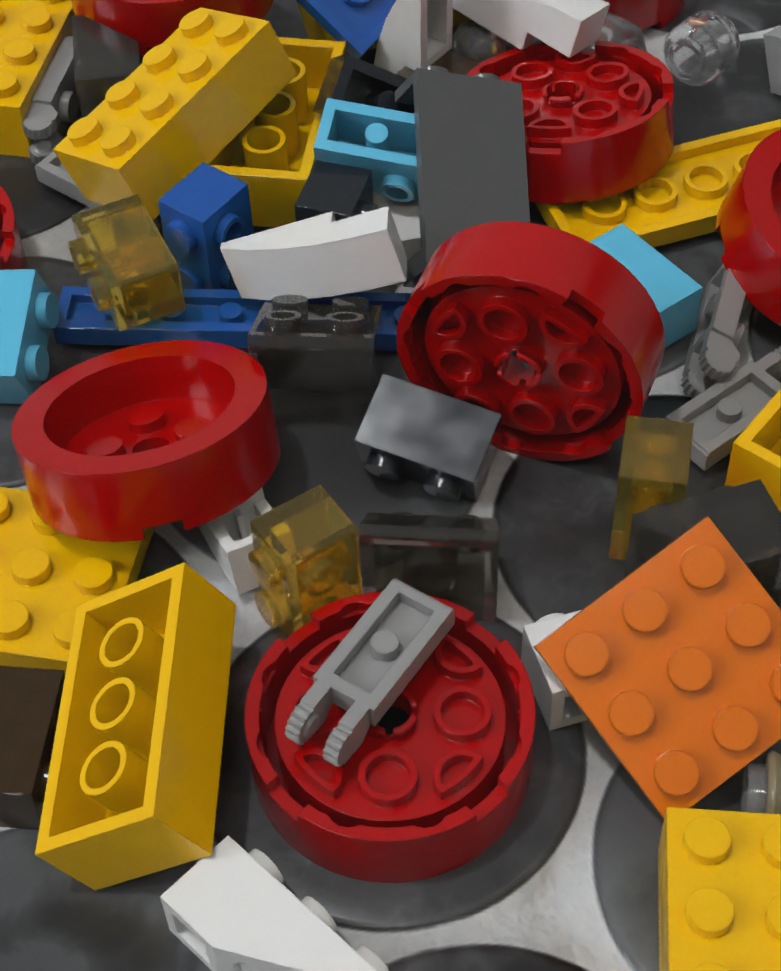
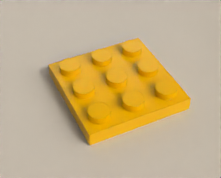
M0 487V666L64 670V673H66L77 605L137 581L155 526L143 528L145 540L101 542L68 536L49 527L40 519L35 512L28 490Z

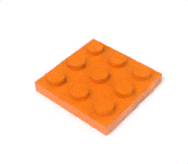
M709 516L700 520L533 646L663 820L666 807L691 808L781 739V610Z

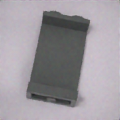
M425 66L416 68L395 91V103L414 105L421 250L407 260V279L403 282V287L415 288L431 256L444 241L457 232L479 224L498 221L530 223L522 83L500 80L497 75L490 73L470 76L449 73L446 68L441 66Z

